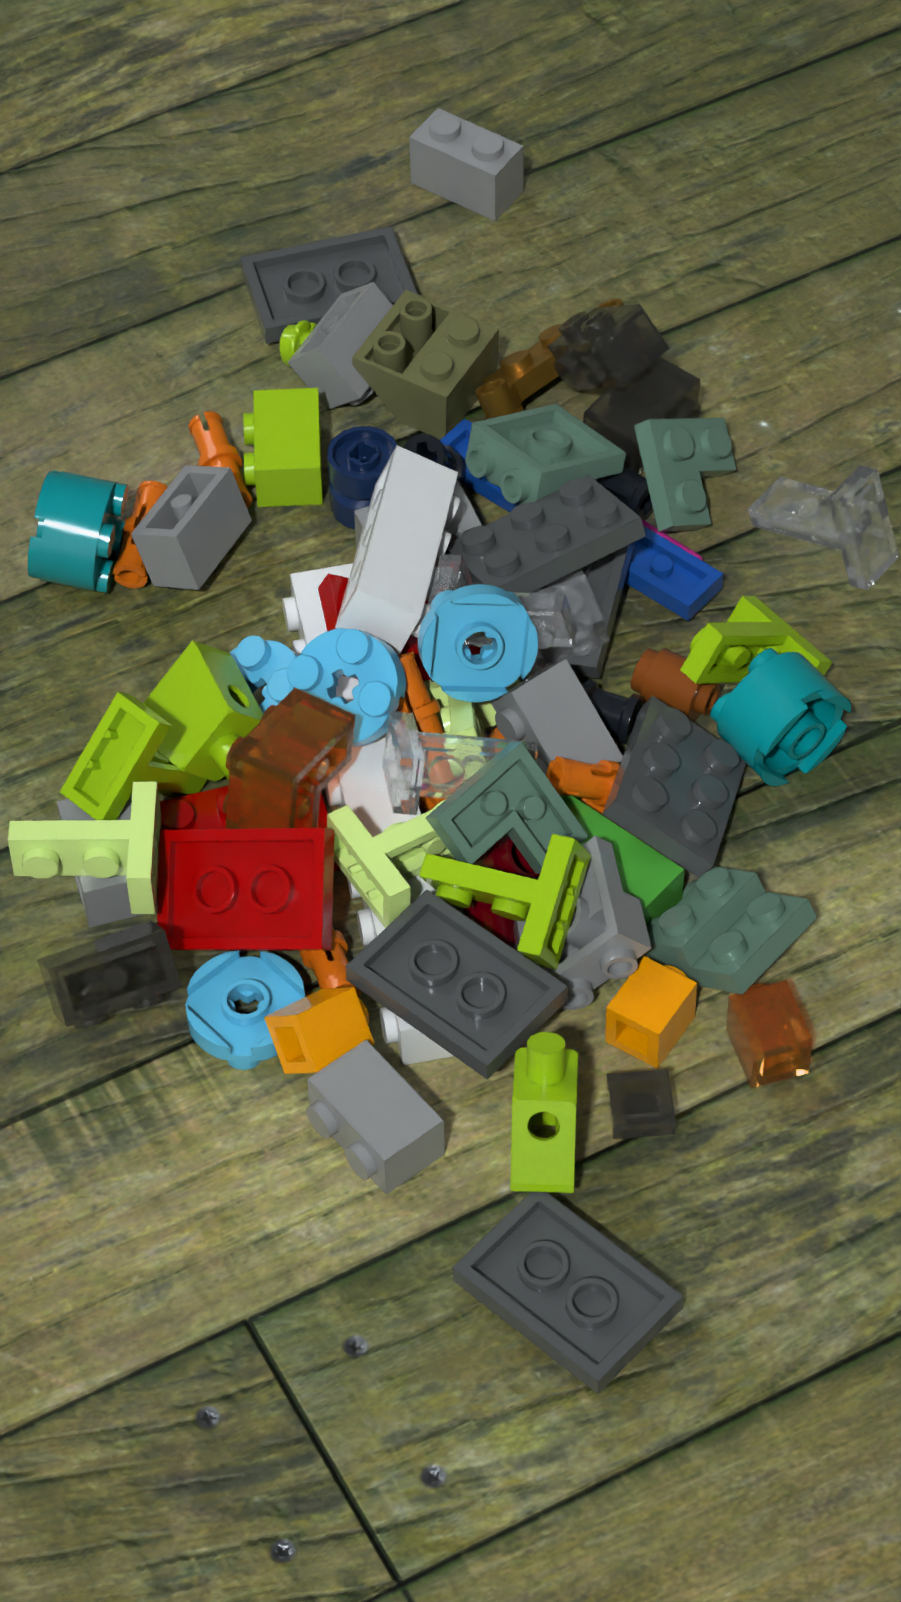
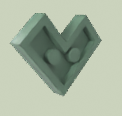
M725 418L648 419L634 425L658 532L693 531L711 525L701 477L723 476L736 470Z
M510 742L426 817V820L457 861L473 864L507 833L536 874L541 872L552 833L574 838L580 844L588 837V834L522 742Z

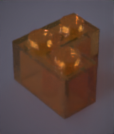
M294 688L277 706H269L264 712L260 723L246 737L241 736L237 738L227 754L226 768L230 770L229 786L223 802V812L227 814L226 829L317 828L320 792L352 758L356 715L297 688Z

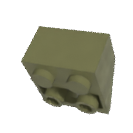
M405 290L354 354L352 365L399 422L442 439L461 422L477 401L475 391L485 383L484 379L498 370L499 328Z

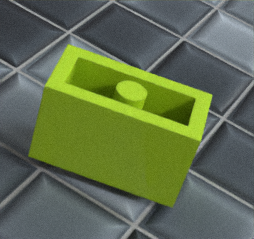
M318 388L253 390L254 412L243 413L245 445H254V452L244 453V478L246 486L256 485L257 507L323 505L321 422Z

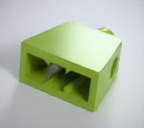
M192 640L143 702L144 705L172 725L157 751L185 773L215 782L224 776L232 783L244 781L257 768L258 761L248 749V746L264 727L265 717L231 654Z
M536 1033L527 1040V1048L522 1047L515 1051L510 1191L574 1193L578 1052L573 1049H565V1040L556 1033ZM534 1125L555 1126V1134L547 1138L537 1137L534 1135Z

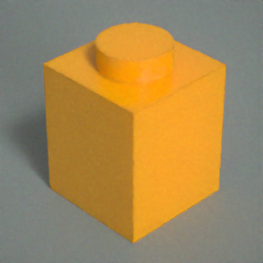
M644 956L638 964L637 970L628 977L606 1007L605 1042L658 1069L695 1018L697 982L689 979L684 972L674 966H663Z
M354 987L320 989L264 1017L284 1074L317 1073L363 1041L367 1040L371 1045L375 1044L368 1026V1011L361 999L358 998Z

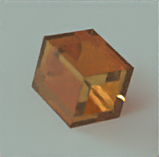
M787 980L767 986L762 984L752 985L743 995L737 993L729 995L726 1031L750 1088L809 1073L812 1037Z

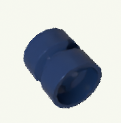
M371 426L353 427L335 436L328 446L331 512L335 519L345 527L355 529L354 510L370 505L375 484L397 446L394 438L382 429Z

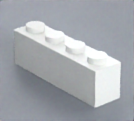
M398 445L396 446L374 487L336 622V629H357L367 632L389 644L398 656L410 635L418 638L421 623L425 615L430 611V605L426 604L425 600L429 601L442 573V569L434 565H438L451 538V533L444 531V528L447 529L451 524L460 503V498L453 495L458 472Z

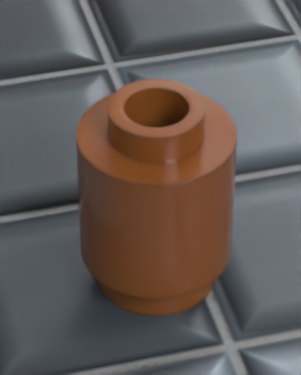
M651 648L647 649L640 657L634 669L631 689L640 693L644 698V702H647L653 695L669 707L680 710L692 722L701 714L708 716L713 705L718 700L721 689L720 684H695L680 671L687 659L686 657L665 648L659 652Z

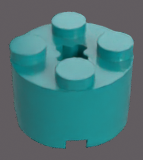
M49 471L43 482L34 518L39 519L36 537L30 536L28 575L41 581L108 594L113 579L112 570L114 567V561H110L109 557L112 551L120 552L123 542L125 520L118 519V516L122 517L124 514L129 485L65 471Z
M769 648L759 653L751 661L748 667L749 674L741 680L734 690L716 701L711 709L710 717L717 723L719 736L735 749L738 756L766 784L782 786L790 783L783 775L797 767L806 774L817 767L833 751L847 729V725L841 720L843 710L851 713V703L802 654L798 652L778 654L774 649Z

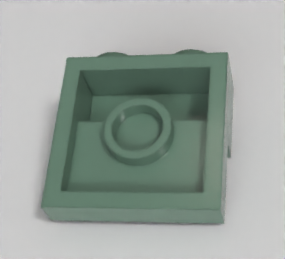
M552 404L472 422L465 462L468 470L474 477H485L490 483L499 486L504 498L509 503L520 502V504L535 502L559 490L564 483L573 479L584 478L590 475L597 480L601 477L622 473L626 452L558 404Z
M715 866L713 869L702 874L698 879L692 880L687 884L682 900L675 907L668 909L660 917H655L649 922L647 931L652 949L646 953L649 959L663 966L670 965L680 969L689 979L697 982V986L743 995L817 919V916L809 900L806 898L766 892L757 873Z

